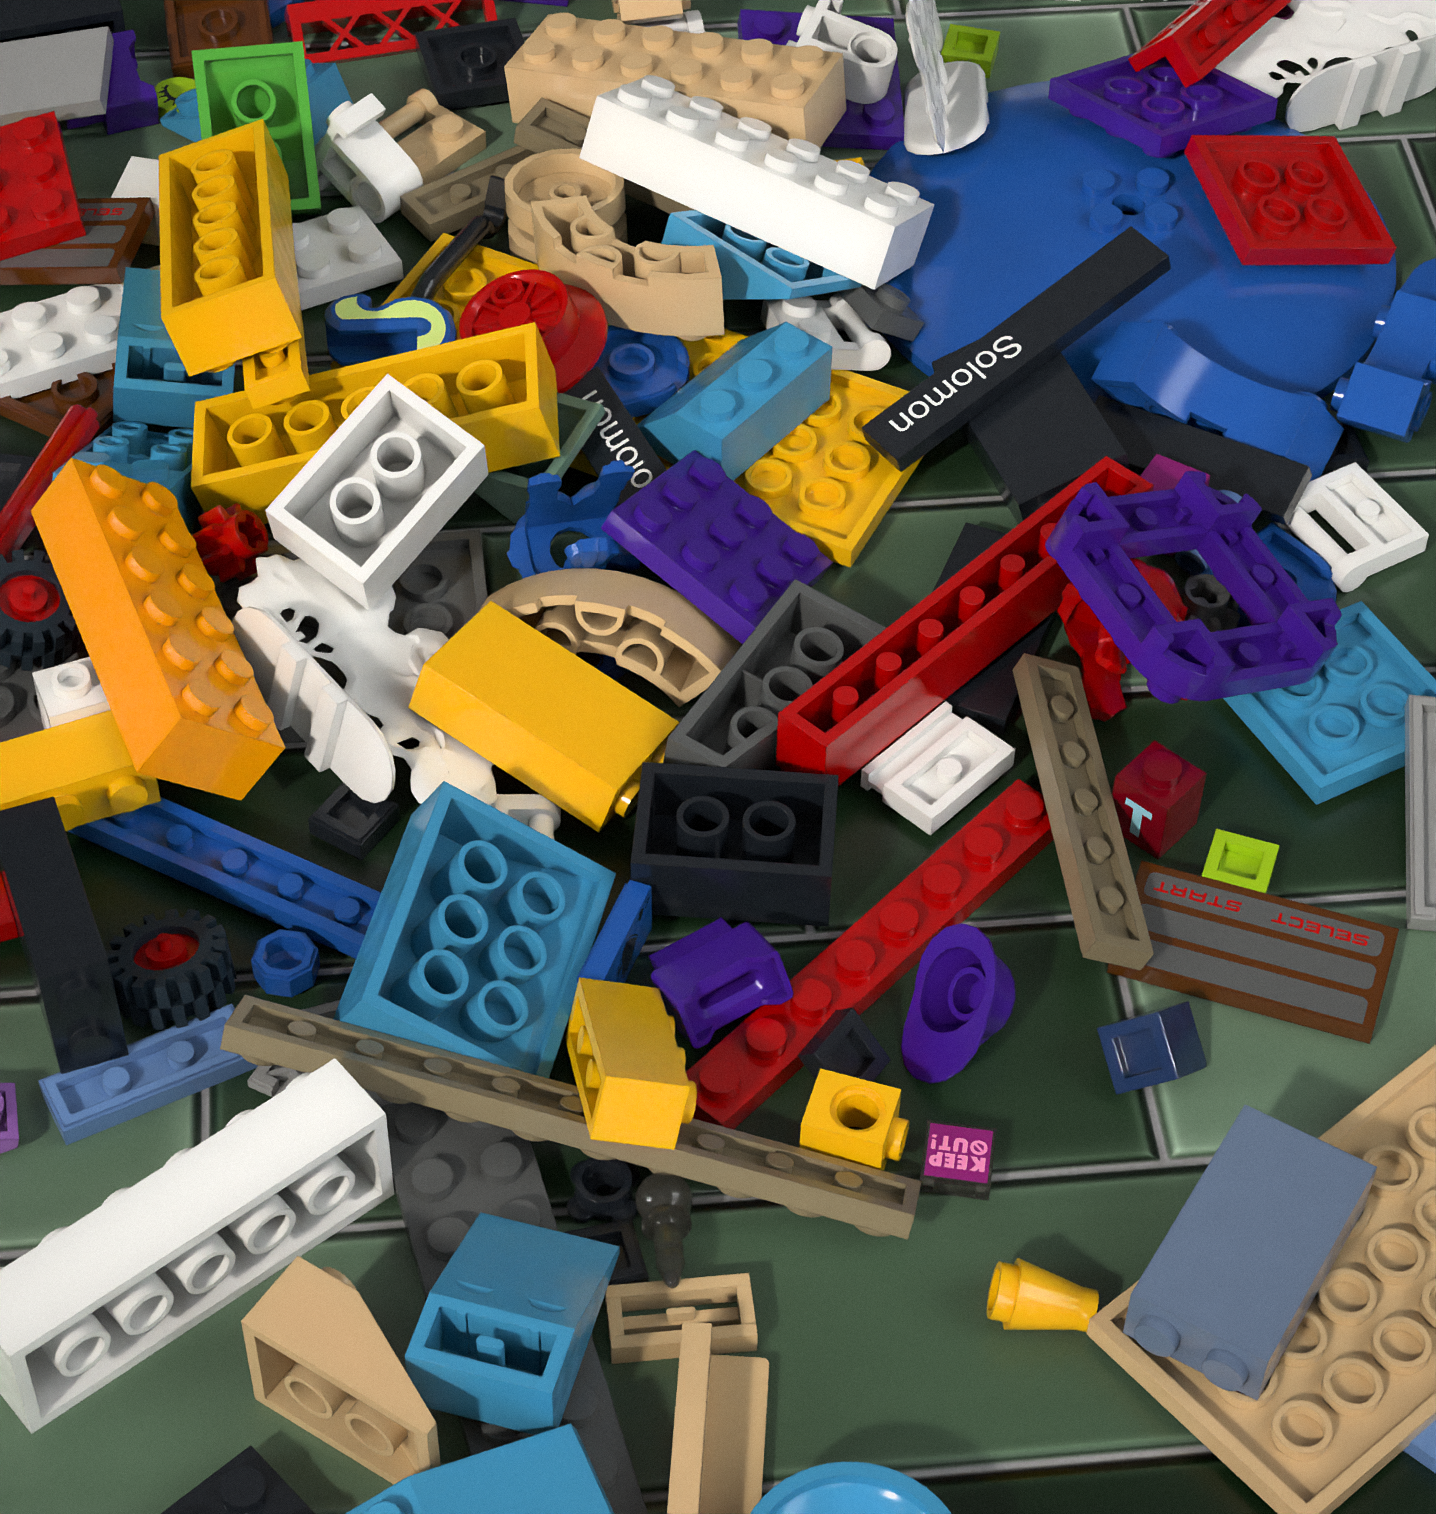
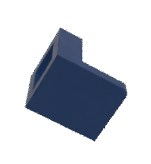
M1189 1001L1127 1017L1097 1028L1116 1095L1176 1080L1207 1066Z

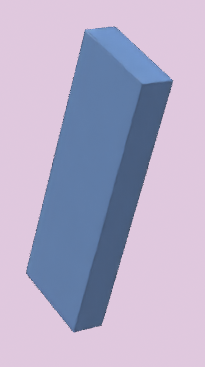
M232 1003L221 1009L211 1011L210 1017L199 1021L196 1017L188 1021L189 1026L181 1028L174 1026L127 1045L129 1053L127 1056L64 1074L58 1072L38 1080L41 1094L65 1144L69 1145L256 1069L258 1065L246 1061L241 1055L220 1049L224 1025L235 1010Z

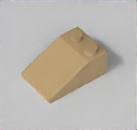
M297 1256L241 1321L255 1399L393 1485L408 1476L441 1466L437 1423L353 1283L334 1268L323 1267L320 1269Z

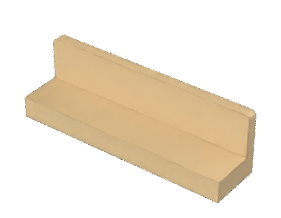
M682 1322L667 1514H750L762 1499L769 1361L766 1358L711 1354V1323Z

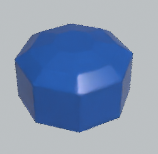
M279 929L257 941L251 959L253 977L266 994L292 998L314 986L320 968L318 948L305 932Z

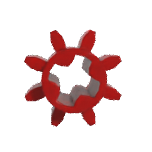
M236 503L227 509L218 505L198 517L203 529L192 536L196 541V549L208 574L219 575L220 581L224 583L234 577L241 581L257 572V556L268 551V533L265 525L255 513L249 510H241L240 504Z

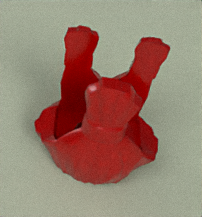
M1130 558L1177 622L1185 621L1188 607L1183 605L1176 585L1168 573L1160 568L1149 566L1140 559ZM1070 582L1062 592L1063 600L1057 611L1064 624V630L1070 645L1081 657V679L1091 717L1094 720L1099 719L1105 722L1116 713L1127 708L1120 681L1121 674H1125L1127 670L1126 665L1131 662L1115 645L1111 635L1089 605L1082 600L1072 582Z

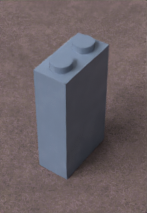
M1244 1105L1133 1289L1123 1333L1136 1339L1148 1352L1161 1357H1171L1203 1373L1211 1383L1219 1388L1228 1391H1239L1258 1401L1363 1212L1377 1166L1248 1105Z

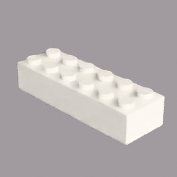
M646 75L639 80L623 84L596 97L580 159L874 290L914 265L935 205L919 198L920 193L914 187L894 181L887 184L869 176L870 170L859 163L849 160H839L836 162L820 155L821 149L811 142L795 138L788 141L772 134V128L767 123L749 117L738 119L722 112L723 106L719 102L701 96H694L692 98L674 91L675 85L672 82L658 76Z
M334 1058L314 1072H306L297 1076L288 1084L284 1091L254 1110L249 1109L237 1114L228 1122L224 1129L193 1148H185L177 1152L159 1170L132 1187H124L115 1191L99 1208L70 1226L55 1229L45 1236L37 1247L7 1266L0 1267V1394L29 1432L33 1434L290 1264L297 1256H302L393 1196L394 1184L386 1113Z

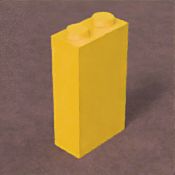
M493 601L487 603L423 664L408 706L409 709L597 832H600L616 813L625 818L638 803L642 763H663L668 737L680 723Z

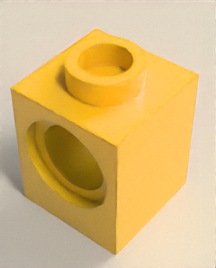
M820 1068L801 1122L799 1148L884 1171L888 1159L900 1161L908 1135L910 1121L899 1118L901 1089ZM849 1127H860V1128H863V1129H862V1130H855V1129H851V1128H849Z

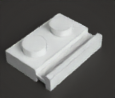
M946 701L866 765L861 772L860 786L867 791L871 788L882 794V802L929 835H932L1013 766L1015 748L968 716L963 720L952 713L953 706Z

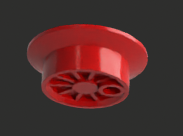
M537 269L508 273L485 285L471 298L464 308L459 323L461 339L536 322L556 371L557 392L564 393L573 387L596 364L606 344L608 321L601 304L591 293L582 288L564 284L554 274Z

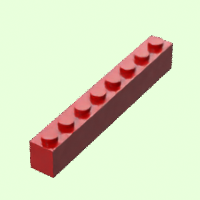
M1105 456L778 713L776 765L786 772L839 775L838 786L841 785L1058 609L1063 600L1062 592L1071 581L1057 561L1049 555L1045 548V542L1081 487L1097 482L1105 494L1110 497L1151 492L1154 485L1110 457Z

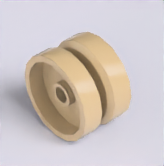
M576 148L548 150L530 155L515 164L505 177L506 213L509 217L508 237L510 256L538 265L535 253L531 201L587 195L593 211L604 222L614 228L615 238L628 244L626 213L624 212L626 209L624 178L580 159L582 149Z

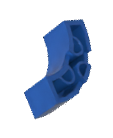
M1397 290L1391 307L1382 305L1378 312L1372 331V337L1377 338L1369 356L1363 364L1355 363L1350 379L1340 377L1332 397L1330 410L1338 412L1336 417L1340 423L1409 443L1413 432H1418L1429 410L1433 394L1429 392L1431 383L1436 384V301Z
M1149 319L1147 322L1121 321L1091 378L1104 392L1116 401L1307 465L1312 473L1310 481L1321 477L1344 430L1328 412V405L1320 397L1305 391H1299L1295 394L1275 389L1234 373L1196 351L1179 338V333L1174 327L1158 319Z

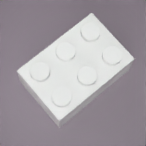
M387 373L265 510L273 537L370 611L489 475L485 445Z

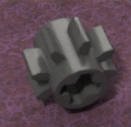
M1189 575L1184 589L1176 587L1183 605L1188 607L1185 621L1200 618L1210 632L1238 628L1241 616L1237 612L1239 605L1227 589L1216 580L1214 575Z

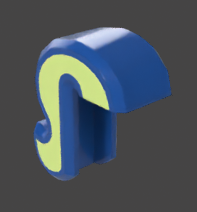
M352 294L333 301L326 309L324 315L329 355L342 366H350L457 340V330L451 313L437 302L419 297L399 298L378 308H372L370 296Z

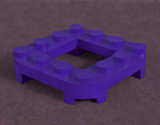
M1186 471L1176 487L1167 490L1108 497L1097 482L1081 487L1046 540L1045 548L1078 590L1082 600L1089 605L1106 628L1115 645L1147 679V687L1151 694L1160 701L1169 704L1178 703L1181 698L1194 701H1210L1300 685L1315 677L1337 647L1335 625L1342 617L1339 607L1333 598L1309 601L1252 529L1251 525L1262 511V508L1247 493L1237 503L1222 492L1206 486V474L1199 471ZM1196 549L1211 568L1216 580L1227 589L1244 611L1247 620L1252 626L1210 632L1200 618L1177 622L1130 558Z

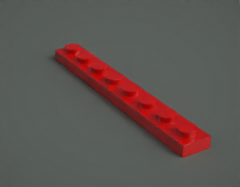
M1017 779L790 980L793 989V997L780 1005L760 1006L686 1072L688 1081H694L697 1090L693 1118L735 1129L804 1066L797 1055L836 1010L854 1008L860 1016L921 960L922 954L933 937L944 928L960 924L1051 843L1054 838L1043 795L1020 779Z

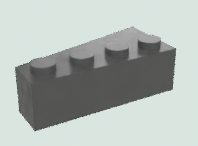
M795 579L670 734L667 740L663 763L773 771L778 767L776 765L778 713L880 634L886 627Z

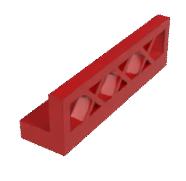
M316 0L287 5L284 20L287 35L292 38V42L303 41L305 59L311 60L312 63L338 64L416 52L415 36L400 26L404 20L432 16L439 21L435 29H442L444 26L447 28L460 26L451 19L453 13L483 9L485 22L497 20L494 0ZM383 24L389 29L381 42L373 45H365L350 34L354 27ZM332 31L339 36L329 51L313 54L306 53L303 35ZM394 33L400 36L402 39H404L400 41L389 42ZM344 41L353 46V48L338 50Z
M1197 0L1129 57L1128 61L1135 72H1138L1166 57L1186 88L1206 76L1292 0Z

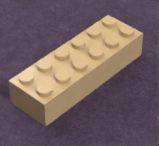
M570 13L548 14L504 66L512 123H519L541 98L590 119L598 95L616 89L623 84L639 80L646 75L658 76L669 80L675 85L674 91L690 98L701 96L715 100L723 106L722 112L738 119L749 117L763 121L771 126L772 134L788 141L793 138L802 139L817 145L819 148H821L847 110L843 53L823 51L821 48L812 45L793 47L772 44L766 39L741 40L726 38L714 32L696 34L673 31L670 27L662 25L652 27L628 25L617 19L599 21L576 18Z

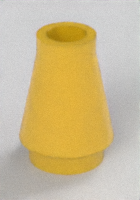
M1017 1258L1014 1264L999 1261L994 1269L989 1287L987 1318L1002 1322L1004 1330H1077L1087 1333L1089 1319L1098 1310L1099 1292L1096 1289L1080 1286L1021 1258Z

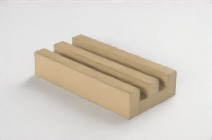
M749 1273L608 1285L605 1307L612 1364L679 1358L682 1322L712 1324L711 1354L713 1355L757 1351L758 1333ZM737 1302L738 1307L695 1310V1307H693L695 1305ZM669 1308L666 1310V1313L629 1317H623L622 1312Z

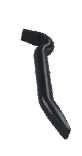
M493 175L490 176L483 215L474 216L423 272L410 297L433 300L438 289L480 241L493 238L501 230L507 218L505 179Z

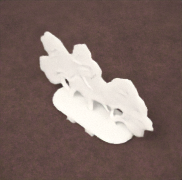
M909 0L905 13L907 30L909 32L908 41L911 44L913 56L920 73L907 83L904 91V146L907 151L916 155L946 153L962 148L978 139L985 132L989 124L987 109L988 92L985 73L980 65L969 61L944 63L943 57L940 55L943 46V34L935 0Z
M1292 0L1287 4L1295 12L1291 18L1284 20L1272 17L1215 67L1275 98H1278L1283 93V86L1286 83H1302L1292 94L1286 106L1285 120L1290 129L1305 132L1335 124L1339 130L1347 129L1358 125L1361 115L1377 110L1383 117L1401 111L1405 101L1418 98L1436 88V0ZM1408 30L1414 31L1418 36V40L1410 41L1406 32ZM1338 57L1352 59L1323 69L1326 62ZM1310 58L1317 59V68L1314 69L1307 64ZM1281 60L1300 64L1310 74L1305 76L1302 71H1297L1294 75L1278 67L1277 63ZM1272 71L1279 73L1285 79L1275 80L1270 77L1269 73Z
M278 554L256 558L258 577L252 582L239 587L237 602L243 609L237 611L232 621L234 634L246 660L253 668V676L262 696L267 701V706L274 715L273 721L276 727L281 731L291 726L307 743L304 754L305 758L319 772L330 768L361 799L372 803L386 800L395 786L396 769L393 755L405 759L412 769L410 778L411 792L418 803L422 804L443 781L488 805L497 800V792L492 772V765L494 764L408 708L423 664L449 639L442 632L424 628H417L406 635L395 633L388 627L389 614L394 609L396 600L392 586L369 611L300 558L293 561ZM291 608L295 611L293 619L286 622L280 613L284 609ZM311 616L319 623L317 636L307 644L299 642V640L305 638V635L301 631H296L304 617ZM321 643L334 648L331 653L317 652L314 649ZM313 657L323 658L337 665L347 679L345 688L342 689ZM367 714L379 718L383 724L382 728L379 729ZM411 737L420 741L419 746L414 749H405L398 744Z

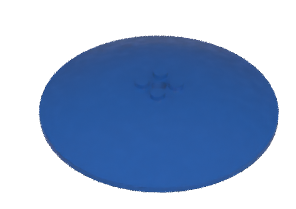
M1050 80L989 92L987 103L989 124L985 132L978 139L966 146L946 153L916 155L906 150L904 141H899L878 161L869 175L887 184L894 181L910 185L919 191V198L935 204L914 265L886 282V284L899 289L910 298L911 301L908 307L924 324L913 342L883 333L905 358L929 377L934 374L931 362L982 338L1130 226L1169 256L1171 269L1061 352L1094 403L1099 395L1113 399L1091 378L1120 322H1147L1149 319H1158L1170 324L1178 331L1179 338L1234 373L1275 389L1295 394L1299 391H1305L1322 399L1336 388L1340 377L1349 378L1356 362L1362 364L1365 362L1377 338L1372 337V331L1378 312L1382 305L1390 306L1394 298L1396 288L1395 253L1388 264L1242 265L1184 153L1185 149L1176 151L1173 156L1167 158H1156L1145 154L1141 147L1124 138L1113 137L1107 134L1105 128L1088 119L1071 115L1069 109L1048 99ZM1277 119L1252 126L1246 132L1228 134L1306 136L1295 129H1290L1288 125ZM1366 191L1368 197L1370 198L1373 206L1375 207L1378 215L1380 216L1384 226L1388 231L1382 214L1380 213L1379 209L1377 208L1369 193ZM1122 211L1132 212L1136 215H1124Z

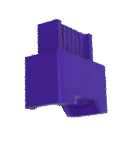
M133 29L112 33L114 45L106 114L65 120L68 129L103 122L107 135L159 124L158 99L153 85L141 81L136 70L138 63L135 57L136 36Z
M721 917L649 955L654 968L651 979L655 988L660 990L667 1015L674 1016L675 1027L694 1048H700L708 1044L715 1030L762 1005H780L793 997V989L780 954L749 922H745L732 929Z

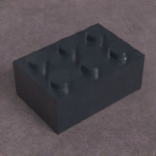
M643 762L631 855V880L651 886L652 915L719 919L722 917L724 920L829 927L839 775Z

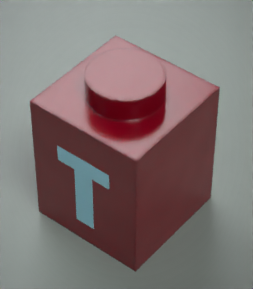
M1154 740L1115 776L1112 797L1123 837L1159 860L1197 823L1207 773Z

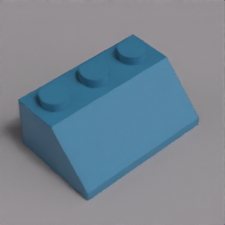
M788 322L738 341L638 423L637 426L656 455L673 465L696 450L703 457L718 463L725 471L726 476L734 481L830 399L833 347Z

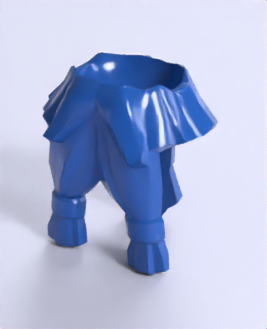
M623 460L611 461L609 465L602 467L596 482L585 485L571 497L558 491L562 484L559 475L539 473L529 478L527 484L529 501L526 502L525 514L518 519L514 531L510 534V549L506 553L512 567L519 570L522 578L548 571L571 568H596L624 573L639 569L640 560L601 529L611 511L615 509L621 490L625 488L627 482L632 478L635 472L634 468L625 465ZM566 531H575L589 537L579 539L564 549L567 560H565L563 568L555 564L550 554V545L557 535Z

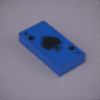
M629 880L628 884L625 883L577 976V984L579 977L625 983L652 929V890L650 885Z

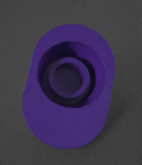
M963 923L948 926L931 939L921 956L916 975L915 990L905 1021L901 1044L904 1066L917 1080L932 1084L947 1081L963 1070L975 1055L978 1047L987 1041L989 1037L1001 1030L1012 1015L1016 1000V989L1011 970L995 955L990 939L979 928Z

